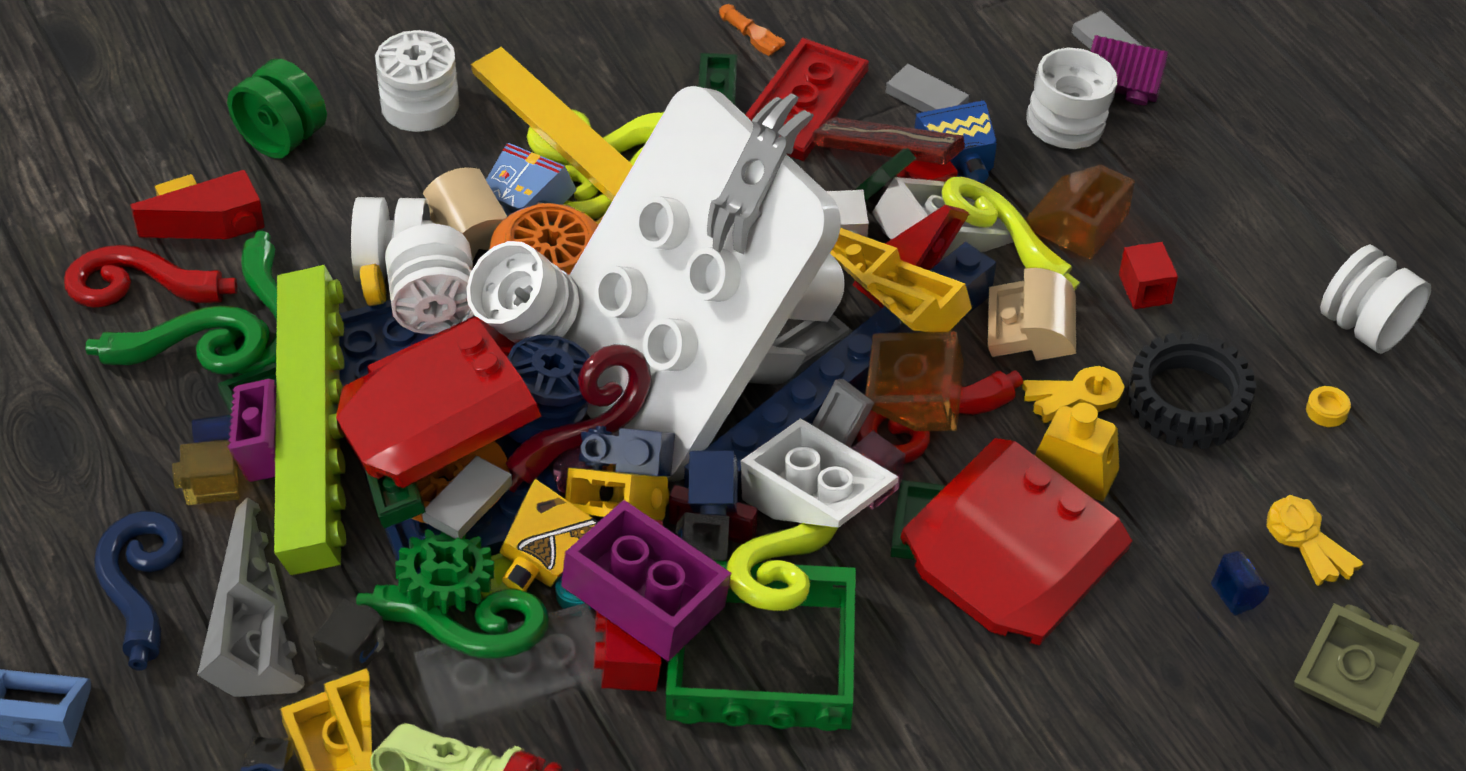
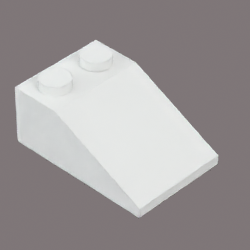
M894 177L872 212L881 225L883 233L890 239H893L946 205L941 193L945 181ZM963 197L972 206L974 205V200ZM998 217L996 222L990 227H978L964 222L940 261L964 242H967L981 252H985L1012 243L1013 239L1006 226Z
M800 418L741 460L742 500L775 520L839 528L898 483V476Z

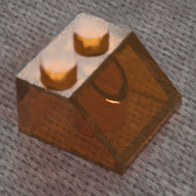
M957 332L873 334L865 396L875 402L871 410L914 431H957L964 366Z

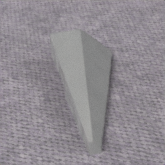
M248 497L236 507L197 675L233 697L297 693L304 687V678L301 675H295L292 658L297 654L295 643L287 641L283 623L287 620L288 616L275 565L266 561L264 548L269 543L267 534L259 532L255 517L260 511V506Z

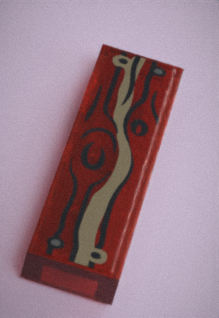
M832 117L813 132L814 144L817 146L894 157L902 149L908 148L916 157V161L942 165L948 163L965 148L963 135Z

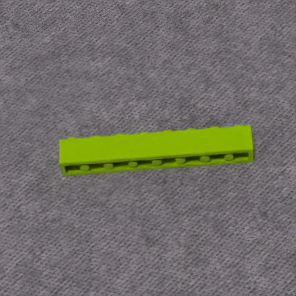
M325 265L277 275L274 553L290 575L341 565V547L346 545V533L341 522V510L346 507V499L340 484V474L345 473L346 469L345 459L340 449V438H344L345 435L336 419L343 387L339 379V370L344 369V356L339 346V337L344 335V325L339 313V304L344 302V294L339 280L332 279Z

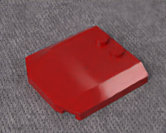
M477 317L343 386L336 419L342 432L368 475L377 479L384 475L391 477L396 486L401 488L541 417L539 408L523 378Z
M994 438L903 528L900 536L904 545L907 543L916 559L914 566L924 581L990 632L1006 636L1008 631L1031 637L1030 643L1040 645L1129 550L1133 541L1116 515L1016 441Z

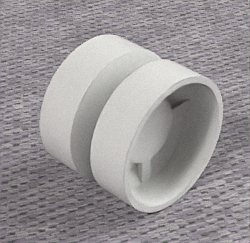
M356 198L351 226V258L353 275L356 282H361L360 267L370 264L380 266L385 281L387 275L385 251L389 242L401 231L416 225L433 223V221H430V209L427 198H399L394 220H390L385 198Z

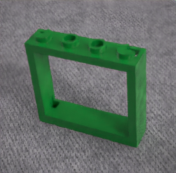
M715 561L727 570L728 561ZM757 563L750 570L752 577L756 581V572L763 563ZM795 565L808 576L810 582L808 596L799 606L840 608L838 695L683 688L684 646L668 662L666 720L679 721L685 724L712 722L725 723L729 726H743L745 724L771 725L779 729L790 727H812L824 731L851 729L854 686L856 568ZM773 581L764 585L776 589L789 587L788 584L782 581ZM833 585H840V586H845V588L832 587V586H833ZM729 586L726 602L746 603Z

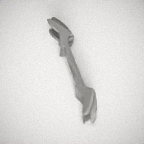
M791 93L784 99L775 97L753 118L752 133L723 191L710 204L707 235L713 238L714 250L721 252L729 230L734 223L733 249L744 255L749 229L761 215L758 209L785 155L792 154L796 136L814 116V114L803 110L783 125L789 112L796 104L798 96ZM759 160L764 166L763 176L757 183L749 185L745 180V170L751 162Z

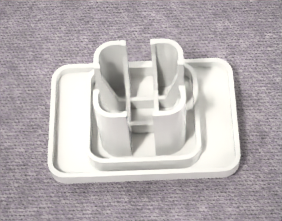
M697 86L686 87L672 98L570 273L571 278L578 287L580 303L576 319L567 333L562 336L577 343L590 356L601 348L613 344L628 345L644 354L651 371L650 391L641 410L623 428L675 433L671 476H666L668 481L684 479V466L689 463V451H704L708 448L748 383L781 384L788 381L795 374L806 354L801 349L772 346L787 320L828 322L839 305L844 292L842 268L838 261L830 254L840 233L841 218L838 206L834 199L787 154L758 209L761 215L749 229L744 255L733 249L734 223L729 230L721 252L713 249V238L707 235L710 204L723 191L752 133L753 123L721 92ZM753 161L747 166L745 180L749 185L757 183L762 178L764 166L761 161ZM612 366L599 376L598 387H603L611 381H616L623 389L622 396L628 384V372L621 366ZM621 396L609 406L599 407L588 403L587 414L591 418L599 416L608 411Z

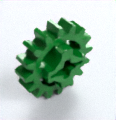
M430 529L425 530V539L420 540L412 536L409 538L410 548H400L399 561L395 563L398 590L400 593L408 592V603L410 604L417 603L420 600L423 601V611L428 612L436 605L440 606L442 614H447L449 606L455 605L462 612L465 611V601L470 600L473 603L479 604L481 602V592H490L491 579H494V561L491 560L490 547L481 548V538L479 536L467 540L465 534L461 539L458 537L454 539L441 532V535H434ZM418 566L421 567V572L419 574L416 573V569ZM470 566L474 568L472 574L469 573Z

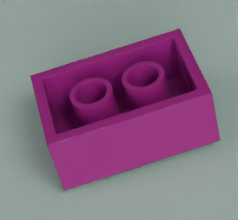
M623 500L565 552L561 586L669 662L725 607L731 572Z

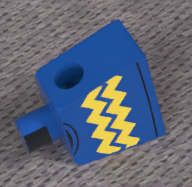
M984 100L916 113L915 134L945 138L953 137L956 140L951 144L921 141L922 139L914 140L915 142L934 145L943 144L946 148H940L957 169V177L964 176L980 183H984L987 180L988 171L994 167L996 138ZM915 143L920 152L937 148L933 145Z

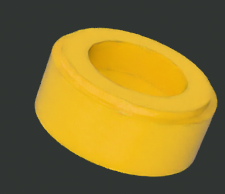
M377 264L361 266V286L367 305L384 304L386 301V287L380 266Z
M1321 386L1310 393L1306 412L1309 418L1316 424L1324 427H1336L1346 421L1351 402L1342 390L1331 386Z

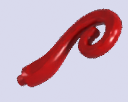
M128 245L105 246L88 251L70 264L64 276L65 289L71 299L87 307L108 306L117 303L126 295L130 289L131 280L129 274L119 266L140 270L177 297L191 302L218 303L222 302L223 294H237L238 291L237 278H222L220 270H185L149 250ZM101 269L100 274L103 280L111 283L102 289H93L86 286L88 277Z
M1016 370L1007 375L1002 371H996L967 386L911 387L886 393L873 400L875 403L856 436L861 451L874 461L886 465L907 464L921 457L930 444L929 428L922 418L908 413L896 415L888 421V430L892 434L909 433L912 439L907 443L894 445L885 442L878 435V427L887 418L908 410H935L961 414L990 412L1012 401L1015 398V389L1023 384V379Z

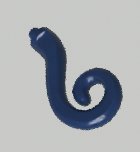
M139 511L115 521L100 538L94 561L95 572L100 585L125 617L126 631L122 650L129 657V667L138 671L146 669L148 661L155 659L159 655L161 625L151 603L122 574L119 568L121 550L130 539L138 535L155 534L163 538L164 543L162 547L153 552L145 551L142 543L138 540H132L127 545V562L133 568L142 572H155L174 564L183 550V534L179 525L171 517L155 511Z

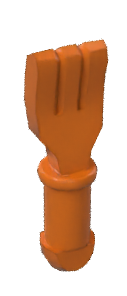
M725 4L720 7L719 15L722 20L741 31L742 35H748L751 44L763 54L770 56L786 44L785 40L776 36L768 29L756 25L753 19H748L735 10L733 5Z

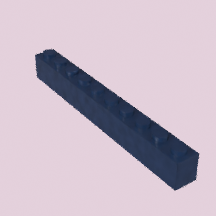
M964 242L929 271L966 284L972 306L971 310L964 316L966 317L989 298V287H992L994 283L996 261L967 242ZM884 306L704 451L735 452L738 460L737 502L739 503L742 501L741 460L800 418L812 425L835 380L844 379L868 397L944 334L914 331ZM689 463L684 466V487L688 489Z

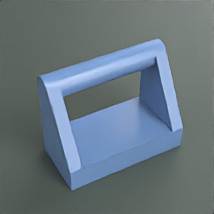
M0 669V740L72 747L90 693V678ZM7 689L67 694L59 705L4 699Z

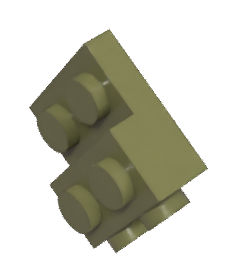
M1334 603L1294 681V687L1379 728L1416 657L1420 643L1414 641L1413 635L1401 627L1388 625L1386 628L1371 621V616L1356 606L1346 605L1344 608Z

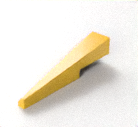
M840 228L839 237L830 254L849 275L912 330L948 334L971 310L972 306L965 283L901 261L896 247Z
M367 668L325 683V692L281 708L283 725L302 771H373L370 764L372 737L370 682Z

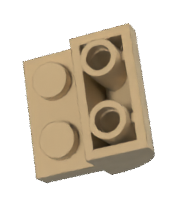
M468 167L448 171L432 181L423 192L430 205V221H433L434 224L450 226L461 232L470 244L472 261L478 249L490 250L492 235L507 215L480 169Z
M1026 268L1024 269V281L989 287L988 348L992 357L1032 350L1036 361L1076 354V293L1068 279L1052 270Z

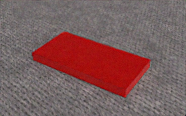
M802 38L745 115L752 121L775 97L784 99L791 93L798 96L796 104L789 112L783 125L803 110L814 114L812 120L796 136L792 154H787L790 157L805 161L826 131L820 127L824 128V124L830 125L831 123L827 122L834 120L868 72L869 61Z

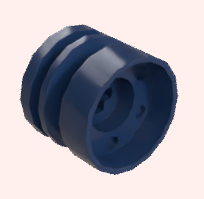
M541 334L524 338L512 347L507 358L523 378L539 408L541 417L507 435L522 444L530 437L542 431L585 421L588 402L585 401L580 393L578 385L580 370L585 361L590 357L585 349L574 341L563 337Z

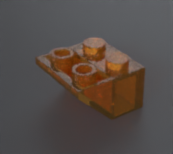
M1097 165L1062 176L1025 220L1034 233L1091 260L1129 214L1135 180L1103 165Z

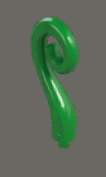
M257 231L254 238L248 239L244 243L241 258L242 273L249 288L271 311L277 323V283L272 276V265L276 249L270 242L271 236L269 233ZM259 319L266 330L268 343L270 337L269 326ZM225 328L230 330L233 340L229 345L218 347V355H229L238 351L235 347V342L244 334L234 329ZM277 330L273 341L266 347L261 358L251 367L237 373L245 374L276 362Z
M211 306L190 311L142 332H103L100 339H88L85 350L87 355L99 356L102 364L133 365L155 357L191 335L207 329L218 328L208 331L200 338L196 346L197 359L204 369L212 373L234 374L251 367L261 358L267 346V333L259 318L244 309L233 306ZM225 328L234 329L244 334V344L238 351L229 355H218L215 353L218 347L232 343L233 336L230 330Z
M377 584L373 593H358L356 600L357 611H372L375 621H395L414 624L451 649L477 658L499 659L522 654L532 649L544 638L549 625L548 612L542 601L534 594L518 589H503L492 592L478 604L475 620L478 627L488 634L474 632L463 627L448 614H442L439 606L434 605L432 609L426 612L423 611V601L420 600L414 604L408 603V592L400 593L398 585ZM506 609L523 613L525 615L523 625L507 633L508 622L506 619L496 616L498 612Z

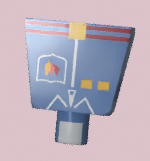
M507 143L486 179L507 217L520 209L537 205L538 202L563 205L577 190L564 165L510 143Z

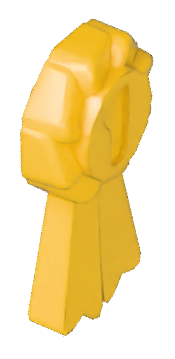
M1101 366L1080 370L1073 381L1025 380L1022 384V389L1025 391L1024 401H1036L1033 412L1042 416L1043 423L1053 420L1060 406L1073 408L1078 403H1089L1097 409V412L1116 408L1125 388L1118 373Z
M1288 495L1286 498L1274 502L1267 515V528L1279 543L1300 549L1317 586H1320L1324 581L1335 582L1339 573L1349 580L1353 575V571L1359 570L1362 567L1363 563L1361 560L1320 532L1322 516L1309 499Z

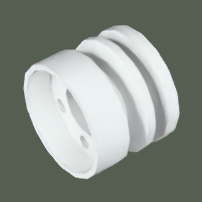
M416 30L391 36L379 46L375 54L381 109L386 120L399 129L414 132L433 130L448 123L456 115L459 108L454 48L448 40L433 32Z
M1063 48L1046 54L1038 65L1034 81V91L1031 94L1027 110V124L1033 134L1048 144L1068 149L1089 147L1099 141L1105 129V121L1109 114L1108 108L1112 103L1117 86L1116 71L1104 58L1084 49Z
M423 224L401 231L389 242L385 251L392 314L401 326L417 333L437 334L473 317L474 313L468 305L466 290L470 273L473 270L470 244L461 232L446 225Z
M507 241L492 247L480 257L474 266L466 288L468 305L474 315L516 344L524 338L540 334L564 336L576 319L580 303L578 287L571 276L557 265L551 263L537 250L523 242Z
M1370 244L1360 248L1351 255L1335 274L1323 295L1320 305L1321 314L1330 320H1337V325L1345 330L1355 327V338L1375 352L1382 354L1398 344L1419 319L1428 303L1431 294V284L1407 268L1396 271V261L1387 255L1383 256L1381 250Z

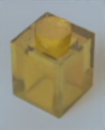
M228 440L180 444V462L172 464L175 489H183L186 505L239 500L238 464L227 447L230 444Z

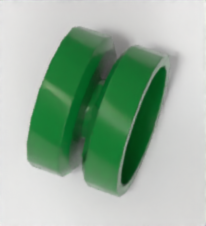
M271 59L260 67L252 77H247L228 93L227 106L237 130L251 146L271 158L285 157L299 146L302 140L308 139L326 123L327 110L318 87L303 70L294 63L284 59Z

